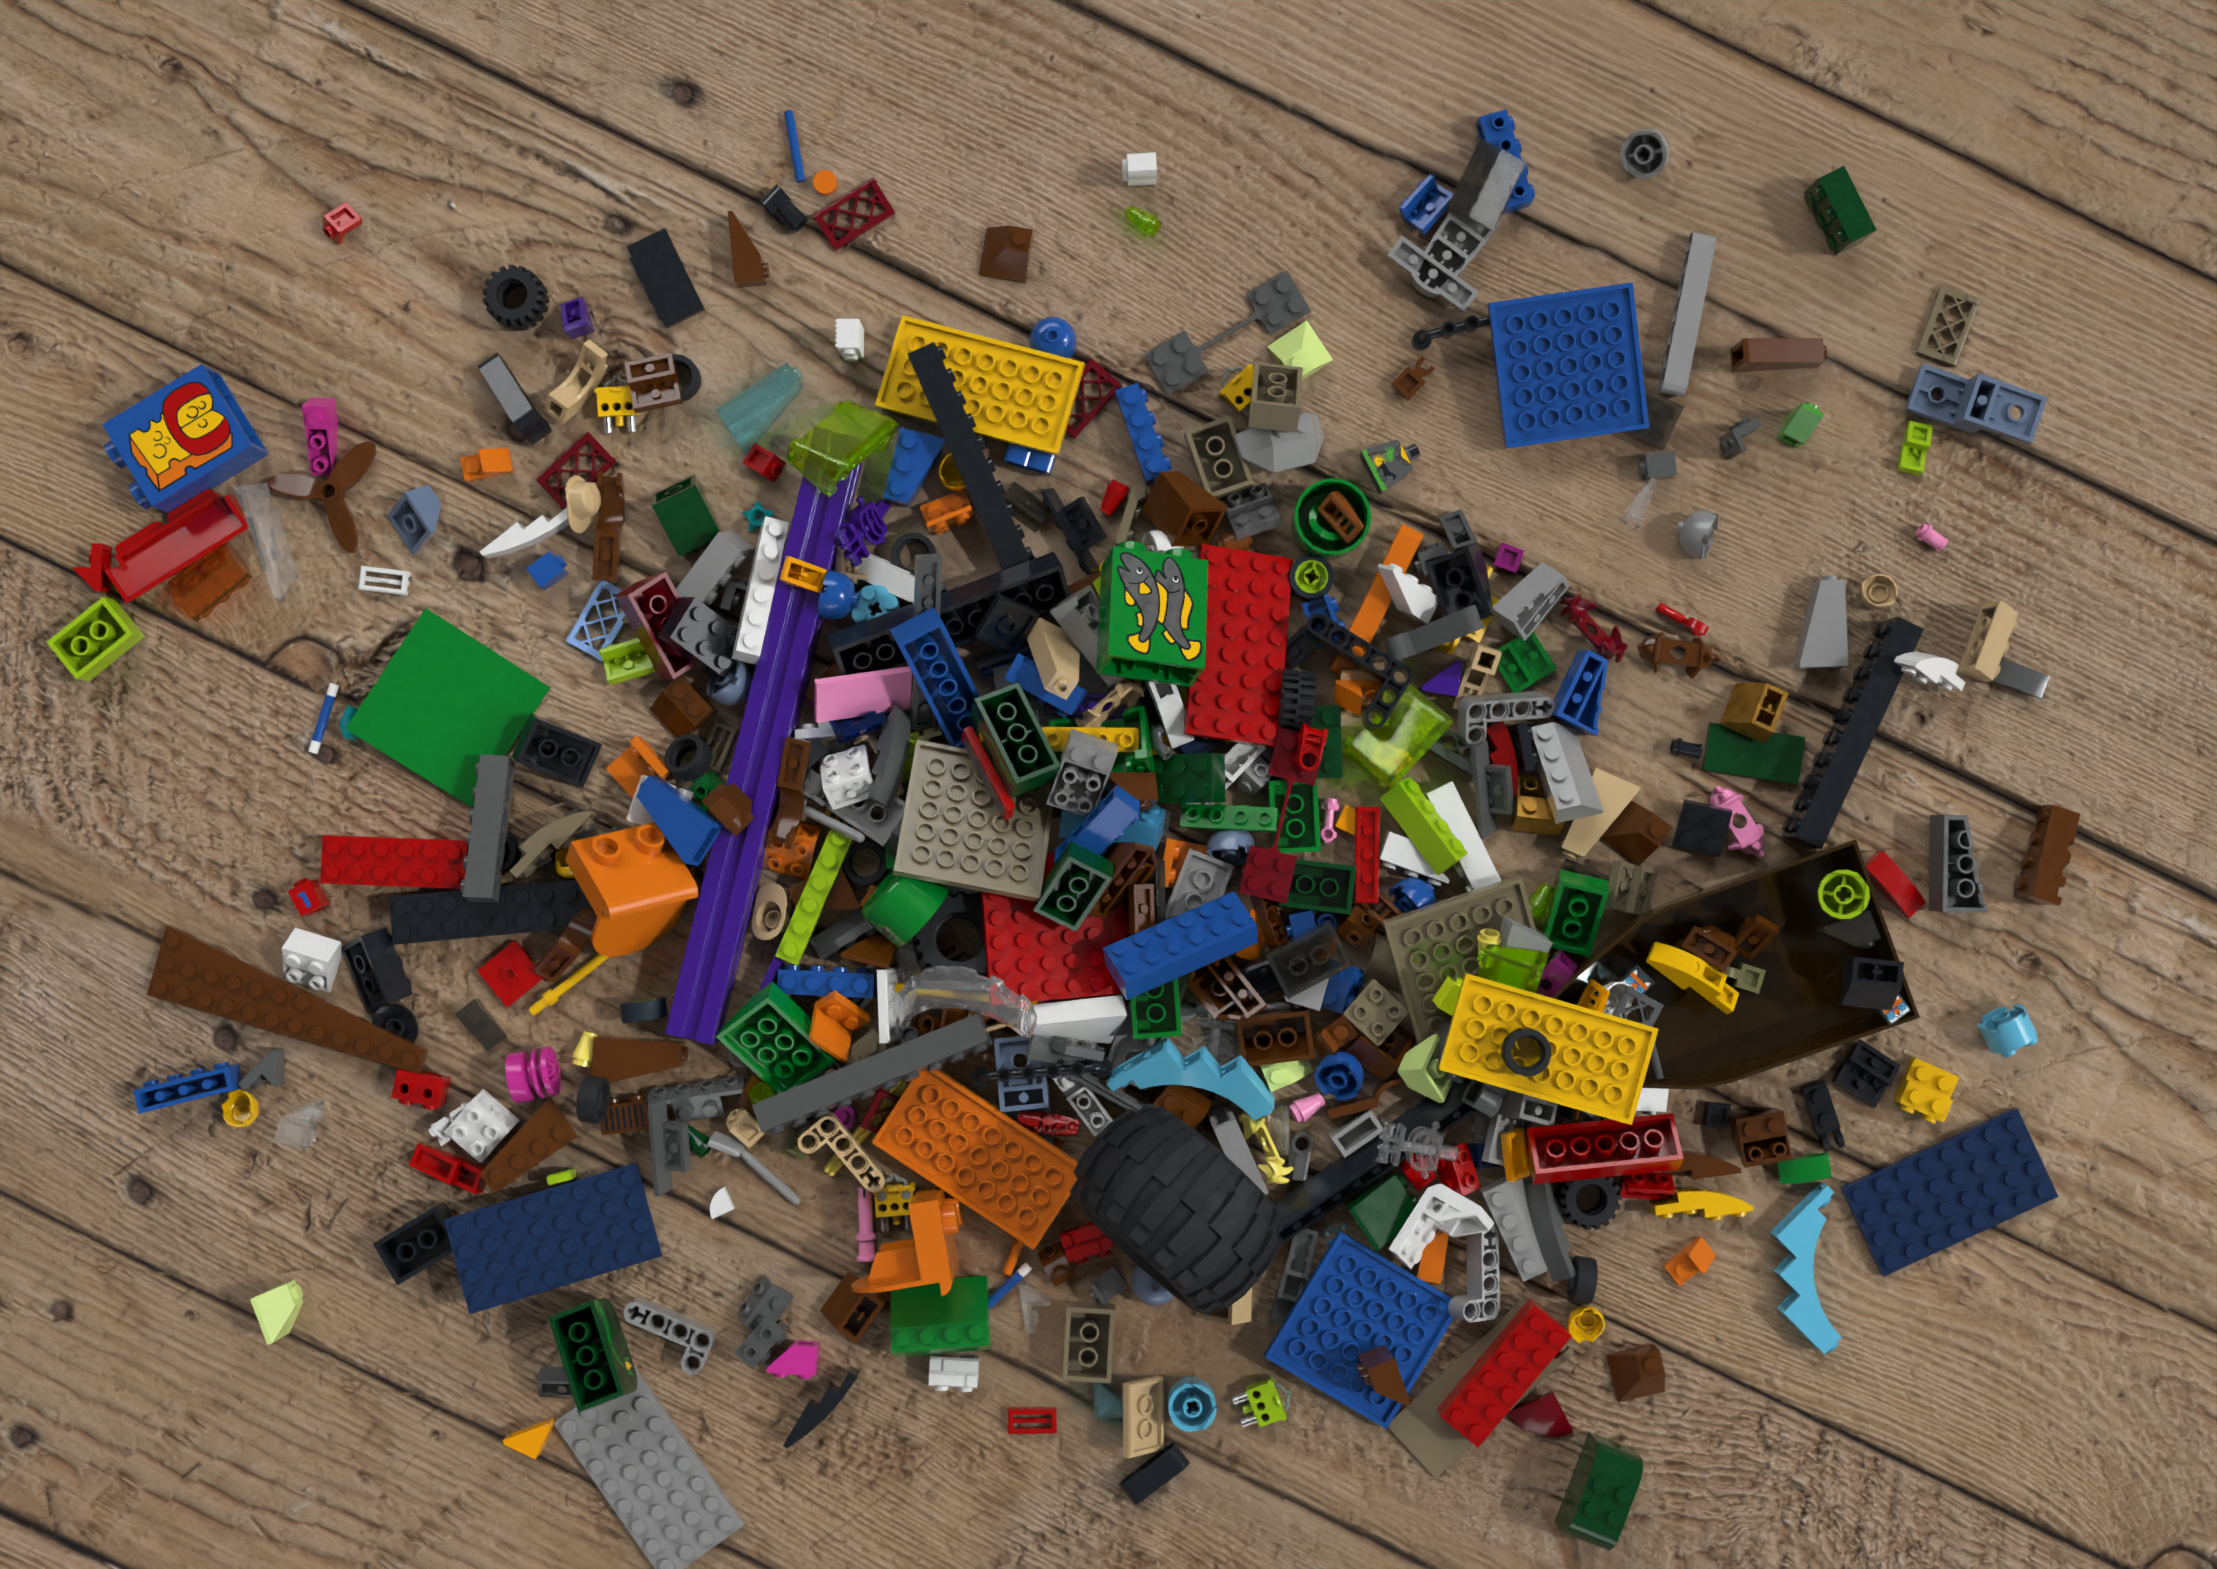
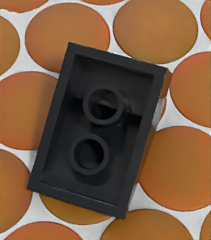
M1479 545L1466 547L1426 563L1444 617L1472 605H1476L1481 620L1494 615L1487 567Z
M530 713L511 757L517 763L583 788L602 744L553 721Z

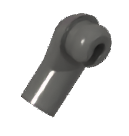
M1159 723L1155 727L1152 726L1149 730L1151 746L1163 760H1167L1172 756V751L1162 741L1161 736L1166 734V730Z

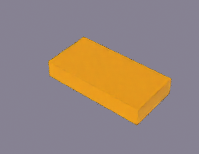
M1515 1128L1500 1134L1506 1181L1514 1182L1530 1176L1524 1129Z

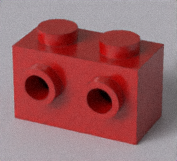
M399 1068L396 1072L391 1098L399 1099L398 1103L413 1105L414 1102L422 1104L424 1109L436 1110L437 1107L446 1104L451 1077L422 1071V1073L418 1074Z

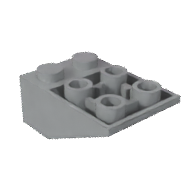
M1071 729L1060 757L1059 764L1061 767L1053 780L1046 804L1087 817L1099 804L1117 757V744Z

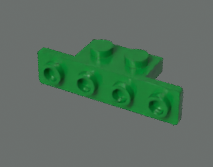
M1184 803L1181 807L1180 826L1182 828L1276 832L1278 809L1250 807L1248 805L1228 806L1219 803L1213 805Z

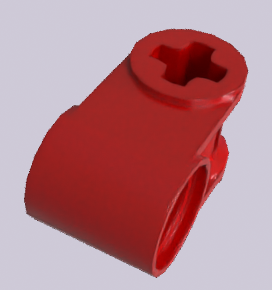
M1305 723L1302 724L1294 763L1298 770L1308 772L1319 766L1327 739V729L1319 730L1308 727ZM1304 754L1312 757V765L1310 767L1305 766L1302 762Z

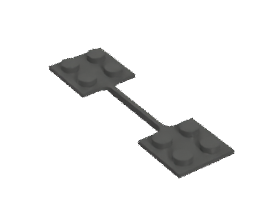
M1288 271L1283 272L1246 294L1255 310L1252 317L1203 346L1197 347L1193 345L1187 333L1183 331L1144 354L1168 396L1209 372L1201 358L1203 350L1254 320L1262 321L1271 336L1311 312Z

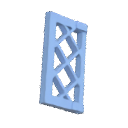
M599 581L565 641L603 661L599 651L593 648L592 641L605 638L606 641L601 649L614 643L625 623L622 621L625 613L624 611L622 613L618 612L615 601L617 599L614 597V594L616 595L622 590L607 581ZM603 588L610 591V599L598 602V597ZM612 601L616 614L603 618L599 605ZM593 606H596L599 619L586 622ZM617 617V622L610 634H607L604 621ZM601 622L604 635L591 639L587 625ZM584 626L588 640L579 641L575 637L581 627Z

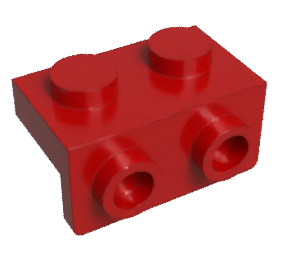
M1466 1142L1453 1147H1439L1431 1150L1440 1184L1462 1196L1480 1189L1479 1180Z
M1652 1172L1623 1175L1619 1185L1620 1190H1618L1621 1198L1667 1201L1669 1194H1674L1675 1187L1672 1173Z

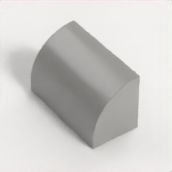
M1369 1109L1357 1113L1328 1133V1135L1345 1158L1379 1135L1384 1129Z

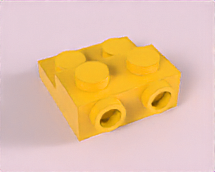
M1912 1057L1893 1101L1901 1104L1899 1108L1913 1114L1914 1111L1922 1113L1921 1118L1933 1124H1936L1937 1120L1944 1122L1953 1100L1950 1098L1959 1077Z

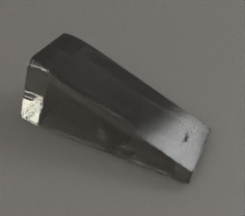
M479 998L472 1000L455 1013L463 1025L487 1051L507 1037L506 1033Z

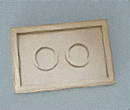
M1156 1375L1123 1383V1457L1133 1458L1164 1450L1163 1376Z

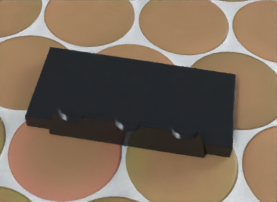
M665 228L627 246L631 255L629 260L656 315L660 320L662 319L667 329L705 311Z

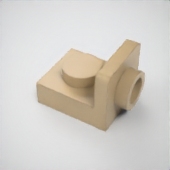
M740 1107L733 1110L726 1120L729 1131L748 1148L765 1134L761 1132L758 1121L748 1113L746 1108Z

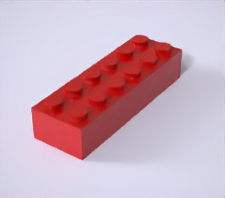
M323 835L320 883L460 889L462 880H465L466 870H464L463 863L465 856H468L469 847L465 840Z
M1673 1113L1634 1117L1632 1125L1610 1119L1527 1128L1525 1135L1533 1185L1679 1170L1684 1159Z
M1529 1298L1438 1406L1437 1410L1440 1417L1479 1448L1572 1337L1571 1333L1564 1325Z

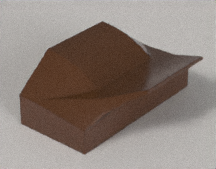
M735 783L730 785L719 784L702 800L708 810L736 836L755 819L751 814L753 801Z
M1713 924L1702 928L1694 925L1681 945L1690 954L1708 962L1723 973L1727 971L1738 953L1735 949V937Z

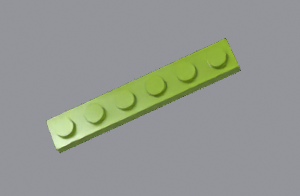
M830 829L776 952V957L794 965H799L853 839Z

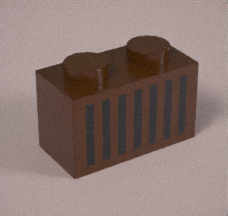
M643 1094L629 1096V1101L620 1102V1098H611L606 1116L600 1123L602 1135L649 1129V1119L647 1116L648 1098H644Z

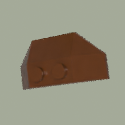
M1113 842L1103 857L1114 862L1113 878L1088 915L1105 918L1110 914V911L1116 910L1129 902L1128 885L1144 884L1158 866L1153 846L1136 842Z
M1228 956L1188 973V987L1215 1021H1248L1267 1007L1264 1000Z

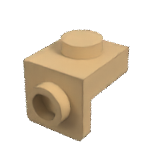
M838 546L834 571L847 575L856 584L858 579L867 580V575L857 573L858 566L855 568L851 567V562L843 555L845 550H841Z

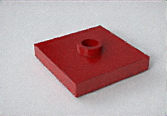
M517 940L511 942L477 970L507 1008L545 979L533 972L536 963Z

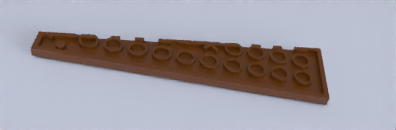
M172 925L166 926L147 995L414 1073H422L428 1049L399 1035H395L383 1027H378L360 1016H355L347 1012V1010L335 1006L325 999L284 979L267 973L255 965H250L232 954H227L211 944L198 940L197 937Z

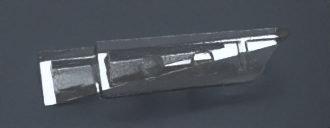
M267 483L237 486L235 489L273 597L276 601L284 602L286 600L285 595L291 584L295 583L298 578V572L279 509L271 507L270 491Z

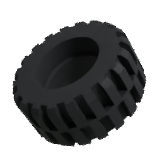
M957 892L956 895L948 893L933 916L913 936V952H915V959L918 965H921L923 972L927 976L930 975L934 978L933 981L939 984L942 982L947 984V987L954 988V986H960L963 988L973 983L978 984L987 977L982 907L978 895L972 893L971 896L964 895V892ZM950 919H966L974 923L981 933V948L968 961H951L945 958L937 948V932L941 925Z

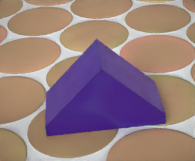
M583 296L560 304L563 329L572 339L595 332Z
M1460 659L1419 687L1418 690L1421 693L1451 698L1457 697L1463 662Z

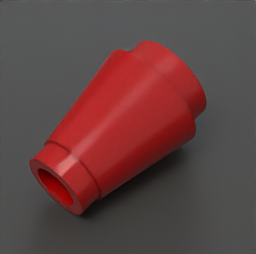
M1112 479L1110 484L1107 483L1099 510L1112 516L1128 496L1127 491L1129 487Z

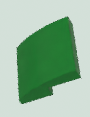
M1534 631L1526 641L1516 637L1497 649L1502 651L1497 668L1513 693L1522 691L1557 669Z

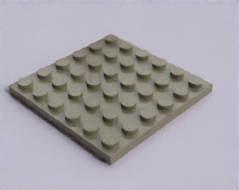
M917 739L893 875L1037 902L1041 896L1053 806L1046 804L1053 782L1012 797L1015 809L1012 818L1004 821L966 749Z
M1520 875L1382 921L1417 1045L1433 1034L1440 1036L1441 1025L1452 1019L1450 1014L1439 1009L1432 1001L1447 976L1454 980L1457 977L1463 980L1464 973L1487 979L1490 967L1481 966L1478 956L1477 936L1482 929H1494L1499 932L1502 920L1506 916L1536 931L1523 878ZM1544 960L1538 968L1537 972L1545 965ZM1543 980L1546 984H1550V980ZM1530 984L1527 987L1526 991H1529L1532 988Z

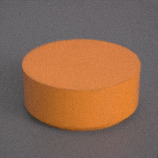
M829 170L819 171L813 179L815 190L823 196L833 194L838 187L836 176Z

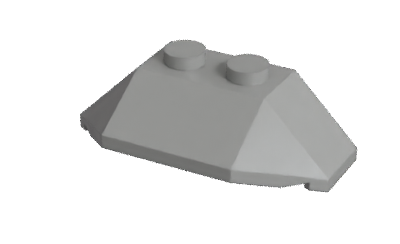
M1311 413L1299 415L1297 433L1250 428L1233 435L1240 459L1246 462L1249 461L1271 474L1314 464L1324 440L1318 415Z

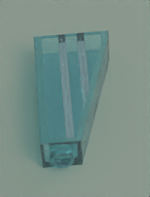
M788 362L716 410L746 454L754 443H758L803 389L804 386L800 380L804 377L796 366L791 368Z

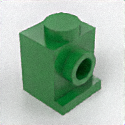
M714 770L693 780V784L689 787L704 811L708 810L702 800L719 784L724 785Z

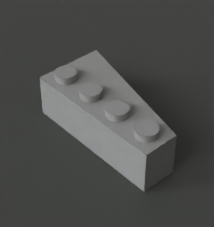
M735 530L718 532L676 588L680 598L696 597L706 606L710 605L717 598V593L728 583V580L731 579L732 575L753 552L755 547Z
M1088 585L1067 597L1053 608L1050 613L1096 670L1100 601L1091 586ZM1099 674L1109 687L1125 679L1124 677Z

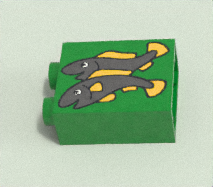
M1125 541L1112 547L1101 566L1096 674L1189 687L1194 684L1205 669L1208 560L1193 558L1191 551L1181 548L1169 549L1164 553L1146 551V546L1136 541Z

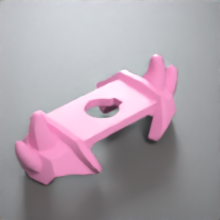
M1719 785L1715 786L1710 796L1711 805L1731 809L1733 812L1729 829L1737 841L1731 839L1728 843V850L1739 849L1746 855L1754 854L1759 858L1764 857L1762 849L1764 845V827L1761 824L1756 825L1742 804L1744 800L1743 795L1737 794L1729 788H1722ZM1735 813L1741 814L1746 818L1744 827L1736 828L1733 825V815Z

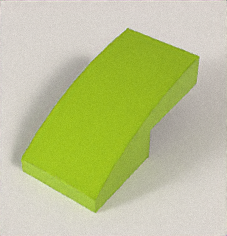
M1915 421L1907 423L1899 454L1897 471L1917 476L1922 475L1925 467L1926 451L1931 445L1932 425Z

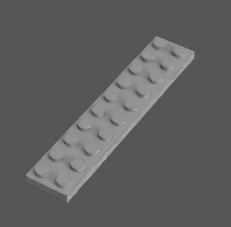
M1189 848L1161 922L1222 897L1234 865ZM1188 974L1178 978L1180 1004L1188 986ZM1131 1000L1126 1008L1127 1016L1115 1036L1107 1057L1112 1064V1069L1166 1038L1133 1039ZM1133 1080L1130 1082L1131 1085L1138 1087Z

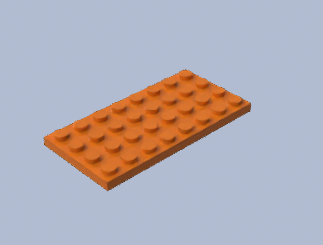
M939 1069L933 1072H928V1070L920 1072L919 1077L910 1082L871 1142L1033 1250L1070 1196V1190L1077 1180L1073 1171L1079 1161L1006 1113L1000 1112V1109Z

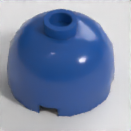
M1046 317L1034 325L1030 333L1029 345L1031 349L1070 359L1076 350V334L1073 327L1066 320L1059 317Z
M829 570L823 582V585H825L824 591L820 593L818 615L827 619H841L849 614L852 607H857L859 594L855 593V584L851 578L843 573Z
M1405 878L1389 889V897L1393 895L1396 900L1393 904L1403 913L1436 903L1433 886L1421 879Z
M1336 1051L1333 1054L1324 1056L1316 1068L1314 1080L1316 1086L1326 1096L1329 1093L1334 1095L1336 1100H1349L1356 1097L1361 1089L1364 1071L1361 1063L1355 1056L1347 1052Z

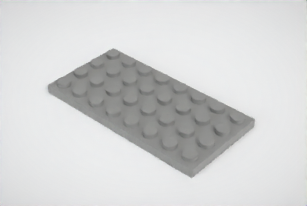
M635 1367L638 1382L635 1392L579 1413L577 1407H574L553 1424L655 1569H684L744 1526L745 1522Z

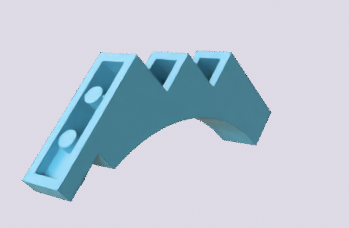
M1168 1037L1112 1069L1107 1081V1085L1112 1091L1120 1087H1126L1132 1080L1139 1089L1160 1085H1184L1202 1088L1229 1099L1243 1109L1254 1121L1260 1117L1268 1116L1274 1110V1095L1241 1055L1220 1066L1205 1046L1184 1057Z
M1820 1182L1770 1234L1790 1253L1773 1270L1793 1290L1777 1309L1817 1350L1825 1355L1838 1346V1341L1842 1337L1827 1319L1820 1305L1814 1282V1254L1817 1240L1826 1221V1218L1817 1209L1826 1206L1831 1200L1830 1196L1834 1193L1828 1185Z

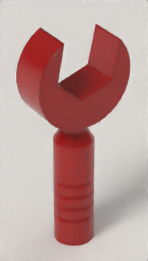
M1661 602L1655 610L1679 624H1685L1684 628L1696 636H1705L1709 629L1703 622L1692 617L1686 619L1683 614Z

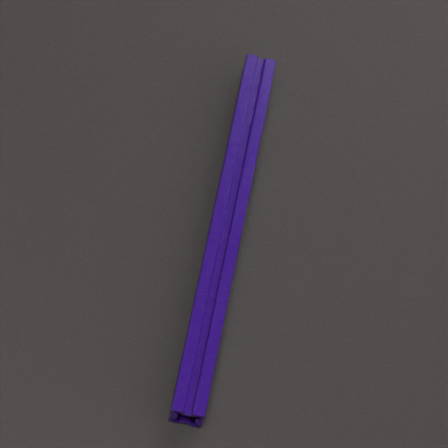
M814 429L773 594L761 654L756 663L726 784L735 783L753 801L751 814L755 819L738 836L723 826L711 845L665 1034L685 1037L710 1045L720 1042L715 1036L725 1024L763 870L767 835L776 817L780 801V791L777 782L786 737L795 738L794 730L798 728L805 700L804 693L808 688L825 619L818 615L820 593L785 584L779 578L786 556L824 568L827 572L829 570L834 571L839 544L838 539L834 537V533L840 530L839 526L841 524L848 523L866 452V446L863 445L861 439ZM825 585L822 586L821 593H823Z

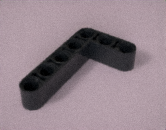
M1311 615L1304 627L1305 633L1309 638L1382 682L1362 717V723L1366 729L1371 731L1378 730L1386 723L1411 682L1412 672L1410 668L1325 615ZM1311 622H1320L1323 628L1322 631H1314L1311 628ZM1333 634L1341 635L1343 643L1335 644L1331 636ZM1356 646L1362 648L1364 656L1356 657L1352 652V648ZM1379 659L1383 661L1384 669L1377 670L1373 665V660ZM1395 672L1404 674V683H1399L1394 679ZM1383 692H1388L1392 695V703H1385L1382 700L1381 695ZM1369 713H1377L1380 717V723L1373 724L1369 720Z

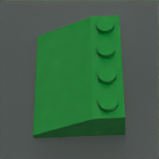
M773 982L756 993L715 1036L777 1094L806 1083L836 1061L835 1057L809 1040L812 1018Z
M987 1275L954 1278L950 1291L944 1296H941L939 1283L892 1290L890 1319L892 1355L894 1357L992 1349Z

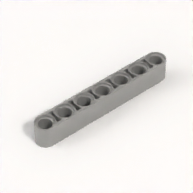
M1691 232L1689 236L1659 381L1658 392L1683 397L1686 392L1716 245L1715 236Z

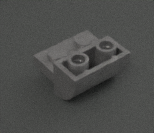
M1266 482L1221 497V502L1228 507L1225 516L1237 540L1283 525Z

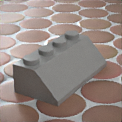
M1555 722L1531 727L1534 738L1533 741H1530L1532 751L1535 750L1537 753L1538 765L1536 767L1555 824L1603 813V808L1575 729Z
M1506 1176L1481 1187L1478 1191L1494 1225L1498 1229L1499 1236L1518 1277L1525 1282L1546 1272L1548 1269L1538 1244L1529 1210L1525 1185L1528 1181L1525 1177L1509 1182L1506 1181Z

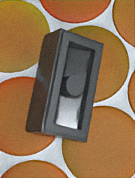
M564 1367L540 1368L537 1376L539 1397L573 1398Z

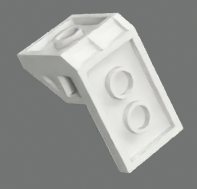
M1443 1184L1434 1185L1426 1189L1392 1242L1389 1250L1403 1265L1412 1269L1414 1264L1420 1261L1426 1245L1434 1239L1437 1229L1454 1238L1490 1231L1494 1222L1480 1205Z

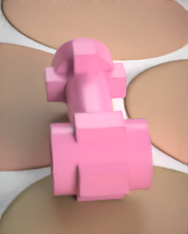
M1323 798V803L1321 802L1320 809H1324L1325 813L1323 829L1320 830V839L1325 844H1330V841L1337 838V832L1333 829L1334 811L1339 810L1338 799Z

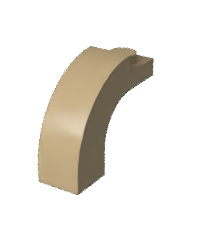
M591 340L583 343L573 371L559 387L548 394L543 410L561 424H564L574 416L591 397L594 389L598 387L608 368V365L605 364L608 353Z
M1475 644L1462 671L1458 696L1454 698L1452 708L1458 710L1459 702L1466 696L1483 694L1490 675H1495L1502 651L1481 644ZM1476 705L1470 708V714L1475 711Z

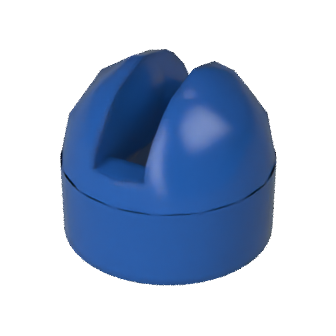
M1324 913L1319 917L1317 924L1322 932L1329 933L1335 930L1338 922L1333 914ZM1329 916L1332 928H1328L1325 917Z

